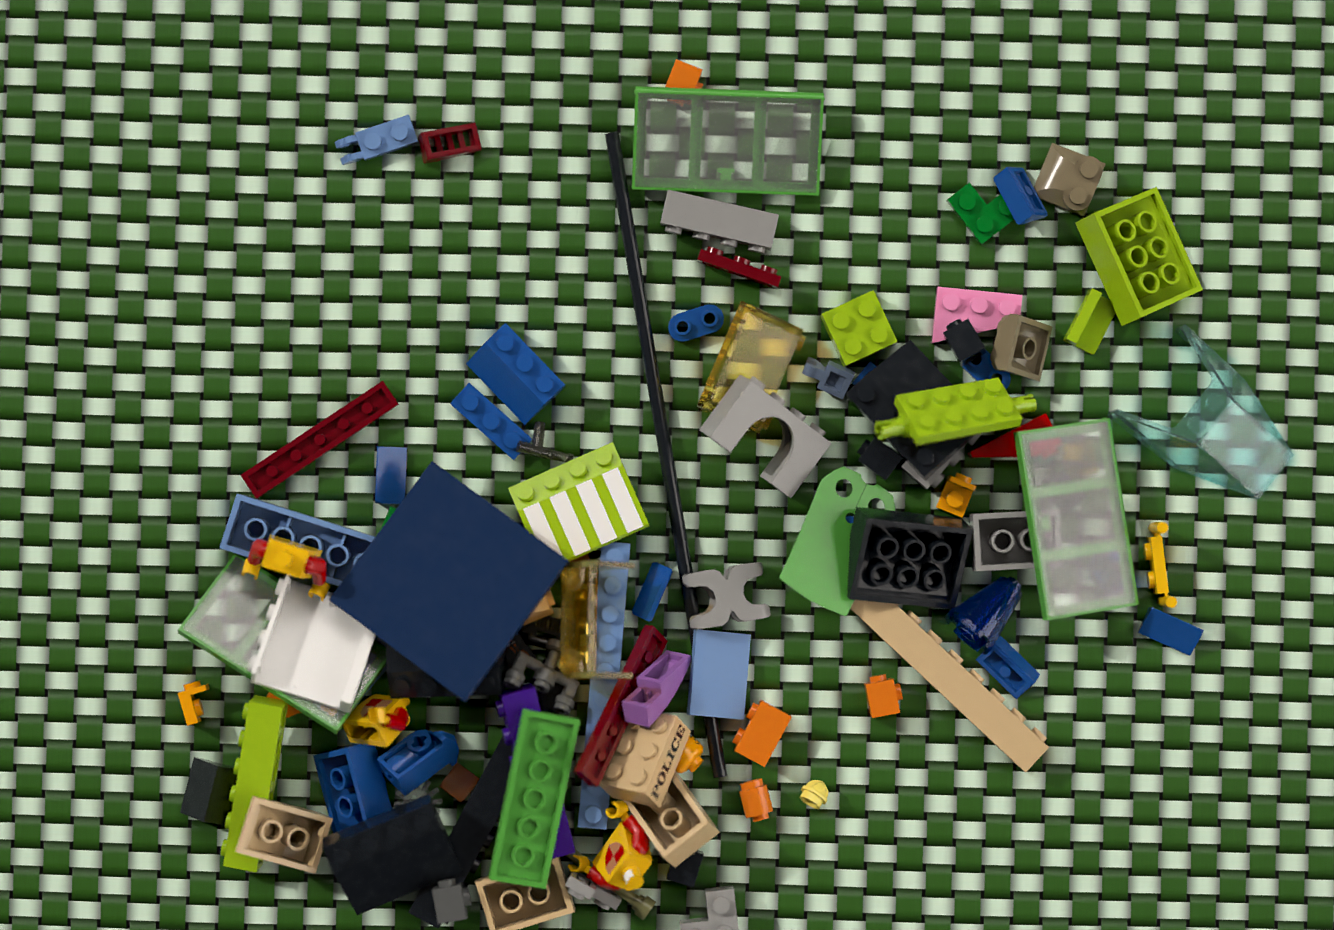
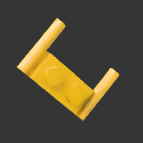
M1152 522L1149 524L1148 530L1153 533V536L1146 537L1147 543L1143 544L1144 558L1149 560L1150 572L1146 573L1147 585L1149 589L1153 588V594L1161 595L1157 599L1159 606L1174 608L1177 605V599L1173 596H1168L1169 589L1163 539L1160 533L1168 531V524L1165 522Z

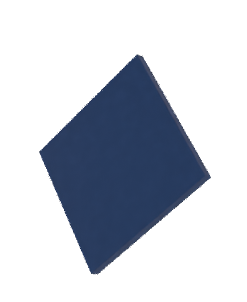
M432 461L329 600L467 702L570 561Z

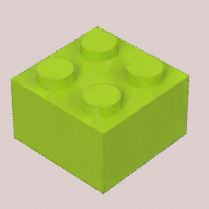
M874 290L820 315L844 367L898 342Z

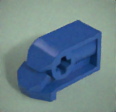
M418 730L409 734L377 758L384 776L406 796L446 765L454 766L457 763L459 746L455 736L447 732Z

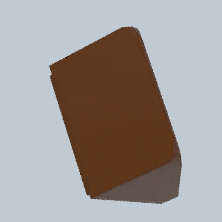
M457 762L439 787L462 803L480 778Z

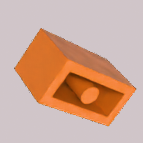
M761 699L758 704L753 702L746 715V718L750 720L745 729L741 727L738 729L732 743L736 744L734 751L765 767L792 716Z

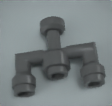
M548 639L545 646L548 656L544 664L519 650L512 667L505 672L503 684L510 689L518 690L524 682V670L527 667L535 671L531 681L536 691L548 693L549 690L553 689L555 682L564 686L562 693L555 698L553 710L559 715L568 716L575 705L573 698L580 682L554 669L558 659L567 655L569 646L558 639Z

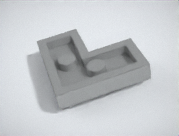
M571 871L567 878L565 886L569 888L568 893L577 899L583 900L585 897L590 900L591 897H594V903L608 911L610 907L616 910L622 901V898L615 892L603 889L588 879L583 873Z

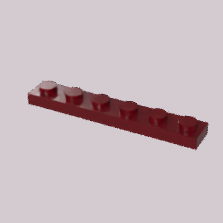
M381 381L241 474V477L254 497L258 499L397 407L399 403L385 382Z
M644 625L574 770L588 786H599L629 722H625L622 702L638 688L636 678L661 656L668 642L652 625Z

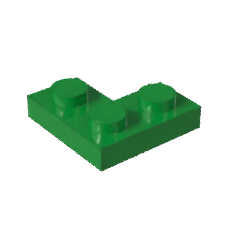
M970 182L946 200L980 245L1014 220L1001 194L986 204Z

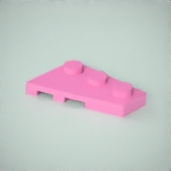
M937 287L931 344L944 341L943 332L947 331L946 326L958 319H961L962 322L969 319L976 333L997 329L998 323L1005 315H1021L1023 295Z

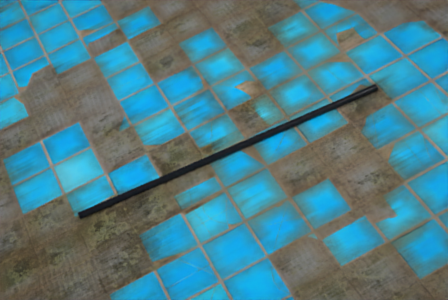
M611 132L605 134L692 648L694 629L690 628L689 620L692 616L700 614L696 587L687 588L683 585L682 576L693 573L620 137L619 132ZM703 716L713 778L727 776L718 718Z

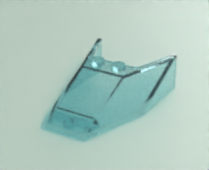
M1186 324L1179 326L1174 332L1191 344L1211 376L1210 385L1178 425L1173 428L1119 409L1111 410L1108 416L1174 469L1259 499L1294 454L1246 380Z

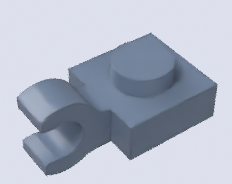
M808 357L802 373L819 380L818 389L843 399L855 371L830 360L825 367L818 360Z

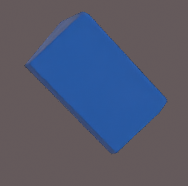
M1006 167L994 176L993 180L1018 225L1048 216L1024 168Z
M377 446L375 503L400 504L405 498L406 447Z
M657 562L652 563L632 609L634 615L646 621H652L673 571L671 568Z
M1149 607L1138 633L1190 656L1204 630L1158 609Z
M998 636L976 659L1015 699H1018L1040 676L1002 636Z

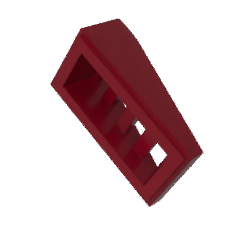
M476 122L421 132L418 136L424 164L482 150ZM466 131L468 132L469 141L471 145L467 147L465 145L463 132ZM454 134H456L459 148L456 149L452 139ZM441 137H445L447 150L445 151L442 148ZM433 139L436 150L435 153H432L429 140Z

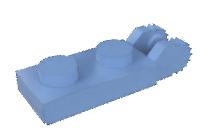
M406 115L355 133L356 135H351L334 142L337 149L359 143L361 152L347 154L340 158L342 165H346L362 159L366 161L416 144L418 139L410 116Z

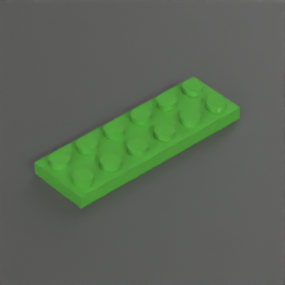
M522 708L488 875L489 880L546 889L580 725L579 718Z

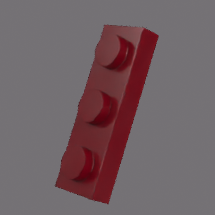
M708 246L707 251L700 250L697 262L778 289L782 277L776 275L778 270L765 265H761V268L758 269L750 266V260L739 256H734L732 260L723 256L724 251Z

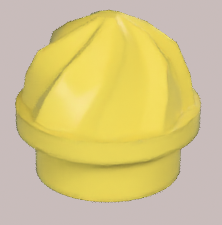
M812 780L802 786V794L799 797L801 801L814 809H819L822 804H826L829 791L823 781Z

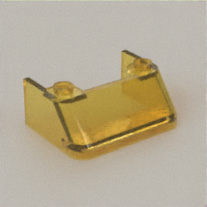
M604 560L570 562L561 573V655L559 665L562 674L566 678L575 680L633 679V673L596 672L598 571L635 569V563Z

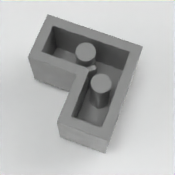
M733 885L705 888L708 917L680 920L681 930H738Z

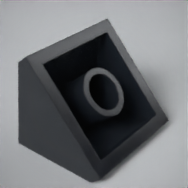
M194 757L180 813L202 822L225 825L227 814L232 812L233 802L229 801L231 787L236 785L237 775L233 773L234 767Z

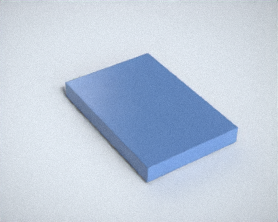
M694 629L687 715L744 720L751 634Z

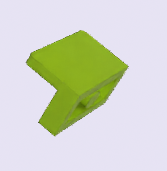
M1093 288L1088 290L1063 341L1090 355L1095 354L1116 313L1111 301L1101 296L1102 293Z

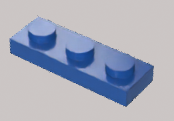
M470 383L450 403L513 460L533 440Z

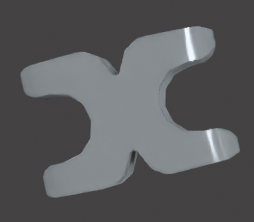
M756 562L729 566L724 571V575L715 569L683 575L682 580L685 587H701L707 591L710 598L706 611L690 618V628L703 629L722 626L728 622L730 616L738 622L769 617L771 615L769 605L751 604L743 594L745 583L749 579L763 574L762 563Z

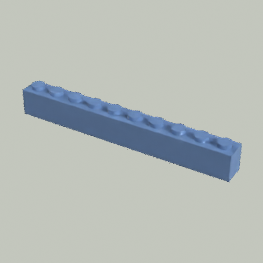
M613 542L601 547L585 747L620 677L630 543ZM582 780L578 827L607 829L608 816L605 810L609 808L610 795L600 785L598 787H591Z

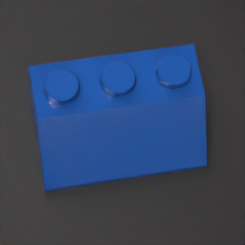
M506 323L466 363L524 425L566 387Z
M354 744L313 755L328 815L333 819L331 823L333 833L393 809L387 793L386 782L377 760L378 752L375 746Z

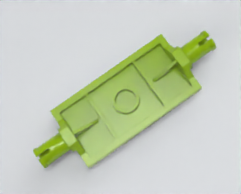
M999 377L896 395L894 404L898 410V418L877 421L874 429L879 440L902 435L903 438L913 437L915 443L920 445L1018 427L1023 419L1020 414L1035 412L1037 403L1035 398L1031 399L1034 397L1032 394L1011 398Z

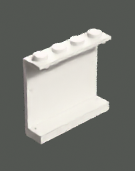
M286 574L285 579H279L275 590V595H279L276 605L271 603L269 606L266 620L270 622L267 630L261 629L256 644L261 646L257 656L252 655L247 671L251 672V683L350 713L376 635L329 600L333 595L332 592L328 591L324 601H321V598L316 594L311 598L308 595L311 588L310 585L291 580V575Z

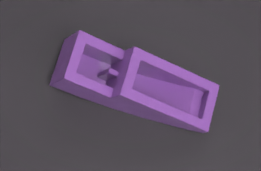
M666 650L636 678L638 688L622 702L625 722L650 727L678 690L690 665L691 655Z

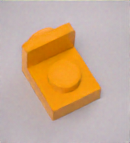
M957 472L955 477L948 476L935 508L963 518L972 493L976 489V485L971 484L972 478Z
M200 680L183 685L185 691L178 693L187 726L201 722L200 716L204 715L200 699H195L194 694L209 690L210 688L208 684L201 686Z

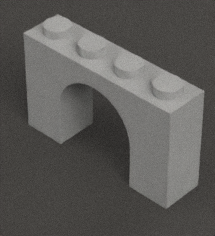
M739 375L699 430L718 445L731 452L753 423L765 417H776L782 427V442L779 450L760 477L789 498H792L831 443L823 437L826 433L814 423H811L809 426L803 422L806 416L793 407L790 411L783 405L786 401L773 391L770 395L763 390L766 385L754 376L747 379Z

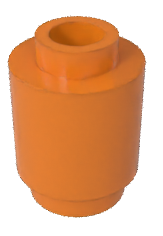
M762 778L740 783L741 791H739L745 817H752L753 822L768 819V813L773 811L767 784H763Z

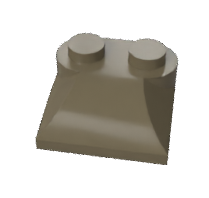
M1052 143L1034 189L1040 200L1083 217L1100 181L1105 163L1100 162L1095 157L1085 156Z
M1017 314L1005 315L997 325V334L990 355L993 368L997 371L1008 372L1040 382L1052 326Z

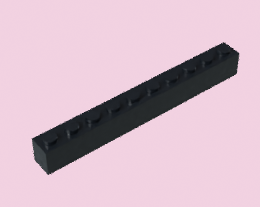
M558 665L555 666V671H560L571 678L574 677L575 674ZM555 682L553 689L549 690L548 693L536 691L542 712L557 714L553 710L556 696L562 693L564 686ZM503 736L449 835L463 871L446 879L455 878L456 883L463 882V888L468 887L469 884L464 882L469 872L475 874L482 861L478 854L482 847L489 848L496 835L491 830L496 821H500L511 767L509 756L513 755L511 745L506 746ZM438 882L419 891L408 913L439 929L441 924H438L432 892V889L438 886Z

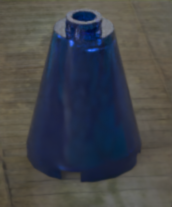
M1001 576L951 609L945 616L946 622L949 625L953 621L956 625V628L953 630L954 633L975 651L978 652L980 648L984 649L983 654L986 655L992 650L1022 597L1020 589L1022 586L1011 576L1008 578Z

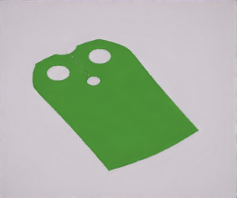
M844 466L826 475L819 483L802 528L779 578L815 604L847 616L854 600L847 597L852 523L846 521V515L848 513L855 514V507L868 508V503L873 498L883 501L884 510L895 511L893 495L878 484L866 485L861 478V474ZM841 479L848 480L852 485V493L848 497H841L836 492V484Z

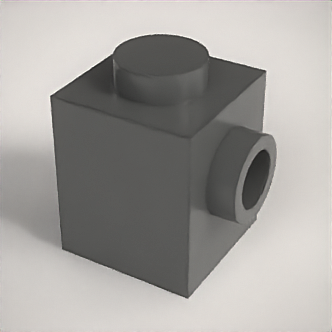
M455 878L438 881V886L432 889L438 924L467 919V906L471 905L469 888H463V882L456 883Z

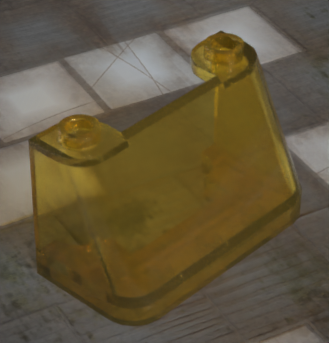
M741 301L696 408L711 414L739 375L747 379L754 376L766 385L763 389L769 395L772 391L777 393L794 351L800 352L806 339V336L802 335L803 329ZM772 417L759 419L748 430L757 434L760 433L761 429L767 431Z

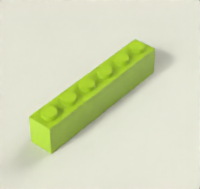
M255 695L249 703L246 702L244 705L242 719L246 720L245 730H241L238 739V747H242L241 756L236 758L233 771L237 775L236 785H232L229 795V801L233 802L232 812H228L225 821V829H229L228 838L223 840L221 847V856H224L223 866L257 873L263 865V859L237 853L235 850L252 797L256 796L273 800L288 710V704L283 700Z

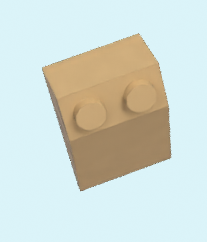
M253 796L235 852L316 874L323 852V838L328 836L333 819L316 811Z

